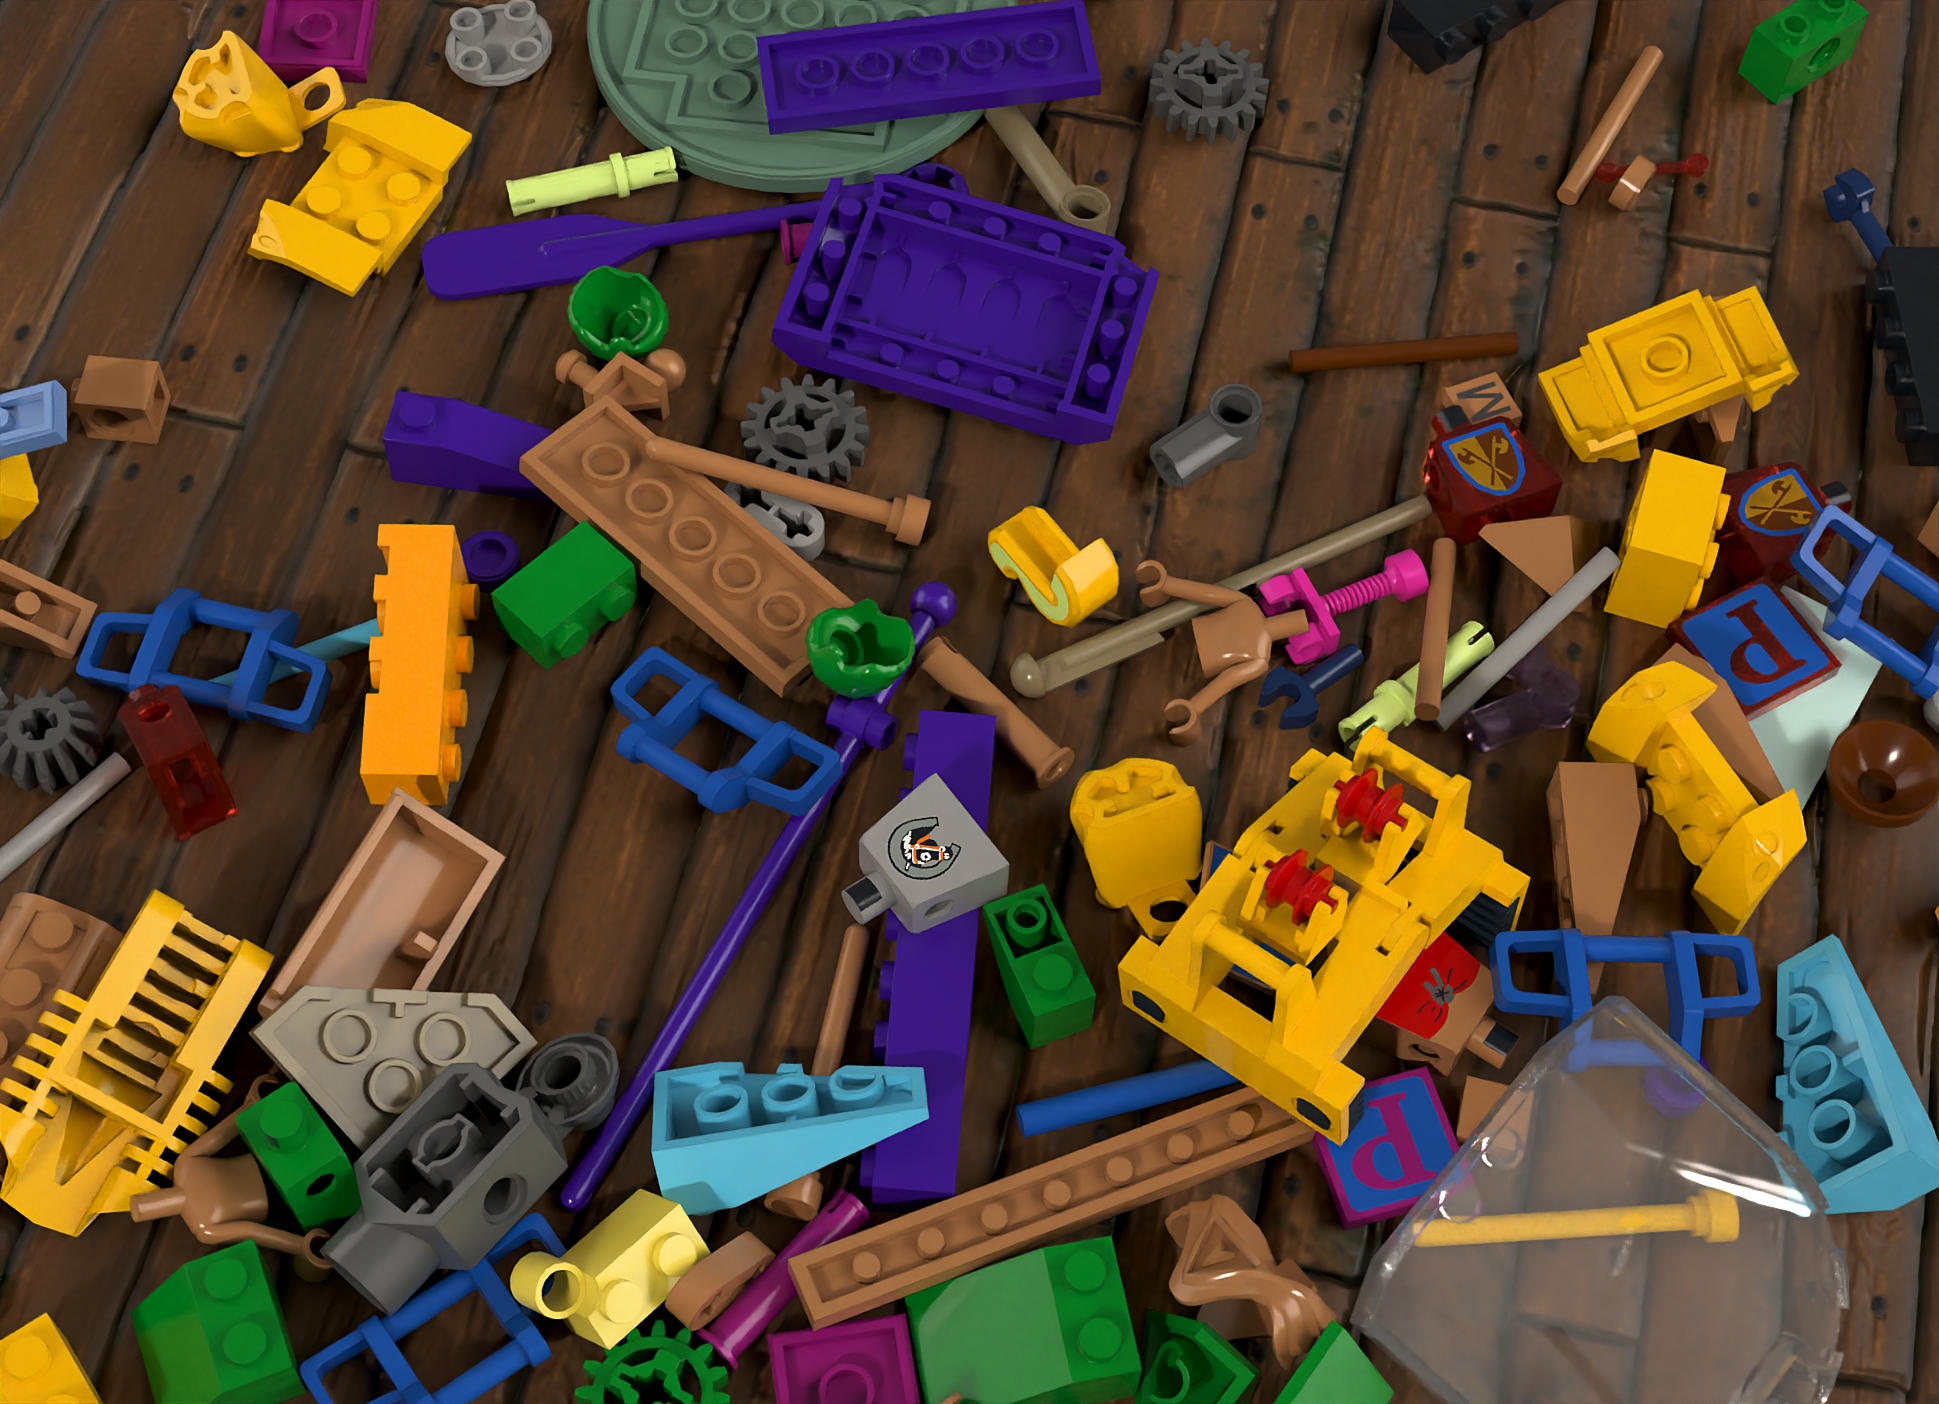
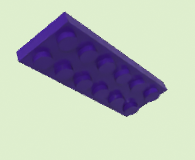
M1083 0L1052 1L756 37L770 135L1101 94V77Z

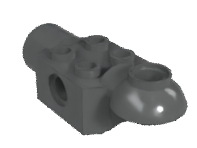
M591 1032L564 1035L550 1041L532 1055L520 1072L515 1091L506 1089L492 1070L481 1068L478 1063H451L353 1164L362 1206L319 1250L320 1253L348 1283L390 1318L436 1269L472 1270L567 1169L568 1163L563 1140L571 1131H587L597 1127L606 1120L613 1110L614 1095L620 1077L616 1049L605 1037Z

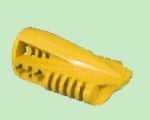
M157 889L152 890L86 1001L61 989H57L51 1001L76 1016L74 1021L70 1022L48 1011H44L38 1021L40 1025L63 1038L58 1045L35 1033H31L26 1040L25 1045L50 1060L47 1066L44 1067L21 1055H17L12 1063V1068L36 1082L33 1089L6 1077L0 1083L1 1092L23 1104L19 1112L0 1103V1142L5 1149L8 1160L0 1190V1198L32 1223L78 1237L100 1213L130 1211L129 1202L132 1194L162 1189L147 1181L151 1172L173 1182L174 1165L159 1157L164 1150L178 1157L189 1146V1144L173 1136L176 1128L196 1138L201 1137L209 1129L202 1122L186 1114L189 1107L211 1117H216L221 1105L198 1091L201 1085L227 1096L234 1084L211 1068L269 970L274 959L273 954L245 938L240 941L229 934H222L192 917L193 914L184 910V904Z

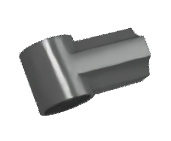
M1227 384L1218 388L1212 394L1208 408L1150 446V458L1157 468L1158 475L1171 488L1178 487L1182 490L1225 460H1241L1250 456L1256 449L1259 441L1262 402L1257 392L1249 386L1242 384ZM1227 421H1237L1241 423H1231Z

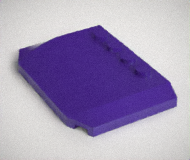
M894 173L874 175L873 183L842 186L843 177L830 179L773 325L771 340L773 344L799 365L1074 445L1110 440L1160 275L1157 270L1151 266L1148 273L1124 256L1126 247L1112 236Z

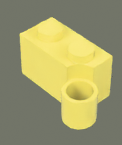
M639 1189L562 1257L558 1258L542 1251L531 1252L522 1257L512 1271L510 1288L514 1298L520 1304L546 1317L553 1319L562 1318L571 1332L610 1350L667 1299L674 1285L691 1267L712 1253L679 1203ZM554 1273L553 1286L547 1295L542 1297L544 1282L550 1274Z

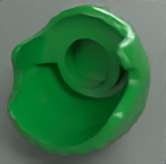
M603 265L586 273L572 289V294L568 300V321L579 342L597 358L610 362L621 351L632 359L638 360L647 357L665 340L669 328L667 304L662 299L661 293L644 275L638 272H625Z
M869 598L851 607H833L819 613L810 621L805 638L807 657L817 679L836 693L855 699L871 697L889 688L911 664L915 653L914 633L907 620L883 614L878 609L877 603Z

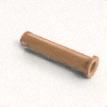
M939 636L935 637L924 646L918 655L917 665L922 670L927 671L970 714L996 716L995 738L1035 775L1034 783L1040 789L1052 786L1067 772L1074 761V752L1069 747L1060 748L954 648L945 636L941 638Z

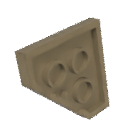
M312 985L299 986L248 1032L288 1078L298 1084L308 1100L360 1157L451 1063H478L481 1068L492 1070L500 1080L538 1044L534 1037L495 994L341 988Z

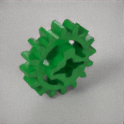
M656 1320L649 1337H641L639 1330L635 1327L626 1335L628 1341L626 1344L620 1347L616 1344L610 1350L602 1347L606 1358L603 1364L591 1360H586L583 1364L585 1377L593 1385L575 1389L577 1404H607L608 1397L613 1399L615 1404H641V1397L653 1399L658 1391L665 1392L667 1404H699L694 1401L693 1395L681 1389L685 1382L684 1375L688 1369L696 1378L701 1388L700 1404H731L730 1395L717 1392L729 1384L726 1367L709 1368L716 1358L712 1344L708 1342L693 1350L692 1331L685 1326L678 1332L675 1339L668 1338L662 1320ZM653 1359V1360H651V1361H648V1362H645V1363H642V1364H639V1365H636V1366H633V1367L631 1366V1365H633V1364H635V1363H637V1362H639V1361H642V1360ZM654 1402L653 1404H664V1403Z

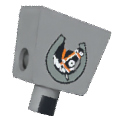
M935 773L922 782L863 834L859 840V866L865 877L841 892L849 912L861 925L891 908L909 932L920 933L1006 895L1009 863L942 779Z

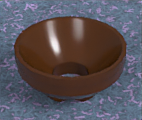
M1882 719L1858 722L1846 728L1837 737L1829 751L1825 772L1830 792L1841 808L1865 824L1879 828L1909 826L1922 819L1939 800V754L1929 740L1918 731L1902 723ZM1867 776L1881 779L1889 786L1892 792L1891 800L1879 803L1867 799L1859 790L1858 780Z

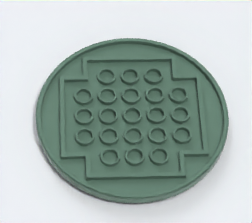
M590 0L587 13V39L592 69L599 89L608 106L622 125L650 150L654 151L671 146L676 166L706 179L734 187L764 192H824L827 190L831 178L843 177L842 186L866 184L874 181V175L897 174L933 157L968 131L986 112V109L770 135L756 37L1018 6V0Z

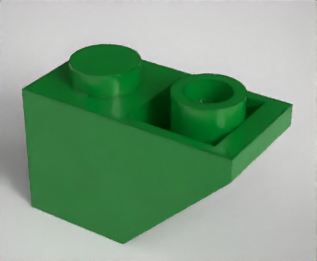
M1044 883L983 905V914L1004 990L1031 1050L1091 1028L1096 993Z

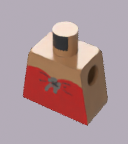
M1443 931L1426 950L1422 949L1417 959L1358 1040L1416 1066H1427L1428 1071L1439 1076H1449L1467 1049L1500 1070L1513 1052L1521 1036L1489 1017L1496 1006L1491 971Z

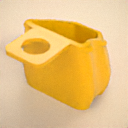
M228 30L223 31L221 39L215 46L207 50L197 49L191 55L173 91V100L180 110V125L185 134L203 143L233 152L241 157H252L273 151L293 152L299 149L304 142L302 132L339 112L346 104L345 93L339 75L334 68L326 67L288 89L283 81L245 41ZM317 86H329L330 97L326 104L314 111L306 110L304 103L308 93Z
M1126 758L1111 767L1089 771L1080 778L1070 804V819L1084 848V856L1089 863L1097 886L1095 891L1097 901L1110 909L1121 908L1127 905L1148 937L1155 941H1163L1179 920L1174 922L1158 921L1150 914L1152 908L1161 902L1171 900L1181 902L1188 908L1196 898V894L1188 883L1197 879L1203 869V861L1201 859V803L1195 787L1188 786L1183 781L1174 765L1154 759Z

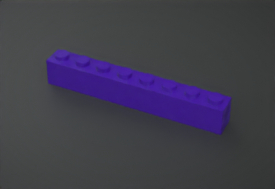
M921 710L918 734L906 733L903 770L914 771L913 789L900 788L899 803L928 777L937 773L987 835L996 716ZM980 907L920 933L909 932L891 908L887 911L885 940L897 941L895 961H882L879 1000L891 1001L889 1021H876L873 1061H885L884 1066L923 1067L929 1119L877 1142L876 1146L863 1148L860 1186L872 1187V1211L909 1214L955 1197Z

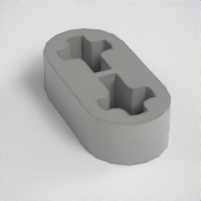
M728 482L724 493L740 507L741 499L752 502L757 497L761 498L762 508L757 504L751 503L743 509L805 562L812 561L820 555L825 545V521L821 512L813 505L734 482ZM804 527L809 530L808 537L799 533L791 539L787 534V528L794 532H799Z

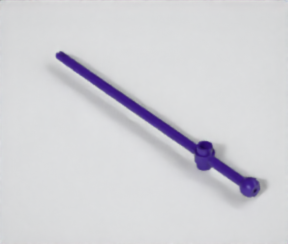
M937 581L923 583L912 593L909 603L912 617L908 624L914 633L915 653L911 664L889 688L882 690L874 696L852 699L840 694L832 702L826 717V728L839 733V737L832 749L840 755L843 769L842 775L808 813L802 816L791 815L626 1085L613 1110L606 1118L561 1193V1201L568 1211H579L587 1204L654 1093L655 1072L666 1071L860 749L867 750L873 747L885 751L891 745L898 728V717L885 712V708L933 628L946 626L955 616L958 606L957 597L945 584Z

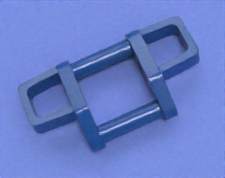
M1826 506L1814 516L1790 557L1791 565L1830 601L1826 610L1822 631L1837 641L1843 638L1847 639L1908 680L1911 691L1925 700L1931 698L1939 689V622L1917 657L1860 619L1859 616L1862 601L1879 573L1938 613L1939 583L1893 553V545L1878 534L1874 535L1837 506ZM1826 526L1861 550L1842 584L1813 555V548Z
M183 587L177 588L156 607L153 614L103 612L99 614L93 623L76 666V672L91 686L128 692L134 697L153 700L157 695L160 696L154 686L157 685L163 690L167 698L181 701L185 699L186 702L226 710L229 717L246 722L255 720L302 733H309L316 727L333 680L332 672L322 659L291 647L299 629V616L297 612L276 608L270 613L202 598L200 591ZM197 622L252 634L232 686L167 672L181 635L188 632ZM119 632L145 633L130 674L99 668L108 642L114 634ZM277 660L312 674L302 705L295 711L261 704Z
M658 647L646 649L611 686V693L617 710L632 722L620 734L617 740V753L633 764L644 762L698 795V802L714 813H722L740 808L754 800L788 814L802 816L810 811L843 773L840 755L837 751L802 734L799 729L785 721L772 722L721 692L720 685L715 680L704 674L697 673ZM656 674H663L683 688L653 717L632 697L651 677ZM707 713L757 741L734 768L728 767L713 773L708 772L673 751V749ZM794 753L820 767L797 790L791 791L769 783Z
M1558 928L1550 931L1500 932L1496 935L1488 950L1494 1002L1499 1010L1509 1013L1561 1017L1557 1049L1559 1065L1564 1071H1584L1587 1064L1669 1065L1673 1072H1695L1700 1059L1703 1019L1746 1016L1753 1011L1761 1000L1753 945L1744 936L1690 933L1687 930H1667L1663 936L1582 935L1578 928ZM1553 952L1558 995L1517 990L1511 980L1508 953ZM1695 955L1730 958L1735 965L1740 996L1702 998ZM1586 962L1663 963L1671 1015L1668 1039L1591 1037L1593 1008Z
M539 1213L529 1214L512 1226L472 1270H455L404 1303L391 1318L386 1315L379 1320L374 1314L359 1324L357 1330L304 1361L300 1366L299 1372L318 1404H334L322 1385L323 1376L368 1347L396 1390L366 1404H469L530 1363L535 1368L553 1355L547 1343L533 1324L542 1314L524 1305L519 1308L492 1268L494 1264L531 1239L540 1240L551 1255L558 1258L562 1257L567 1250L545 1218ZM554 1277L542 1287V1297L551 1290ZM477 1289L511 1341L430 1395L418 1380L395 1343Z

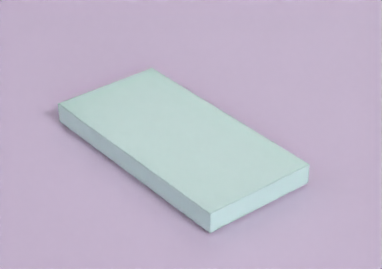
M1783 585L1777 595L1778 599L1827 656L1828 665L1752 706L1742 704L1734 693L1733 695L1784 791L1787 792L1792 788L1795 789L1802 812L1826 768L1829 751L1837 737L1848 728L1882 663L1847 639L1843 638L1837 641L1823 632L1822 627L1827 607ZM1762 621L1750 644H1760L1778 666L1777 671L1768 675L1757 672L1748 664L1744 653L1733 674L1744 682L1763 684L1775 681L1804 666L1807 662L1805 659L1795 660Z

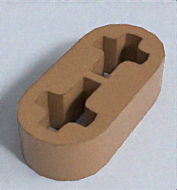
M747 1231L691 1267L670 1291L665 1301V1308L690 1331H696L720 1316L771 1263L776 1254L752 1232Z

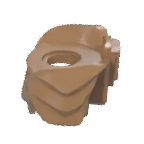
M1211 1193L1208 1200L1190 1201L1186 1206L1172 1212L1166 1219L1165 1224L1168 1232L1174 1238L1177 1245L1183 1248L1169 1280V1289L1175 1300L1187 1306L1202 1305L1196 1320L1208 1323L1226 1341L1247 1339L1251 1345L1258 1346L1267 1338H1272L1273 1350L1278 1362L1283 1369L1290 1371L1297 1356L1310 1352L1317 1337L1324 1332L1331 1320L1337 1323V1315L1332 1308L1316 1294L1318 1290L1315 1284L1293 1259L1286 1258L1279 1265L1276 1264L1268 1242L1260 1228L1231 1198Z

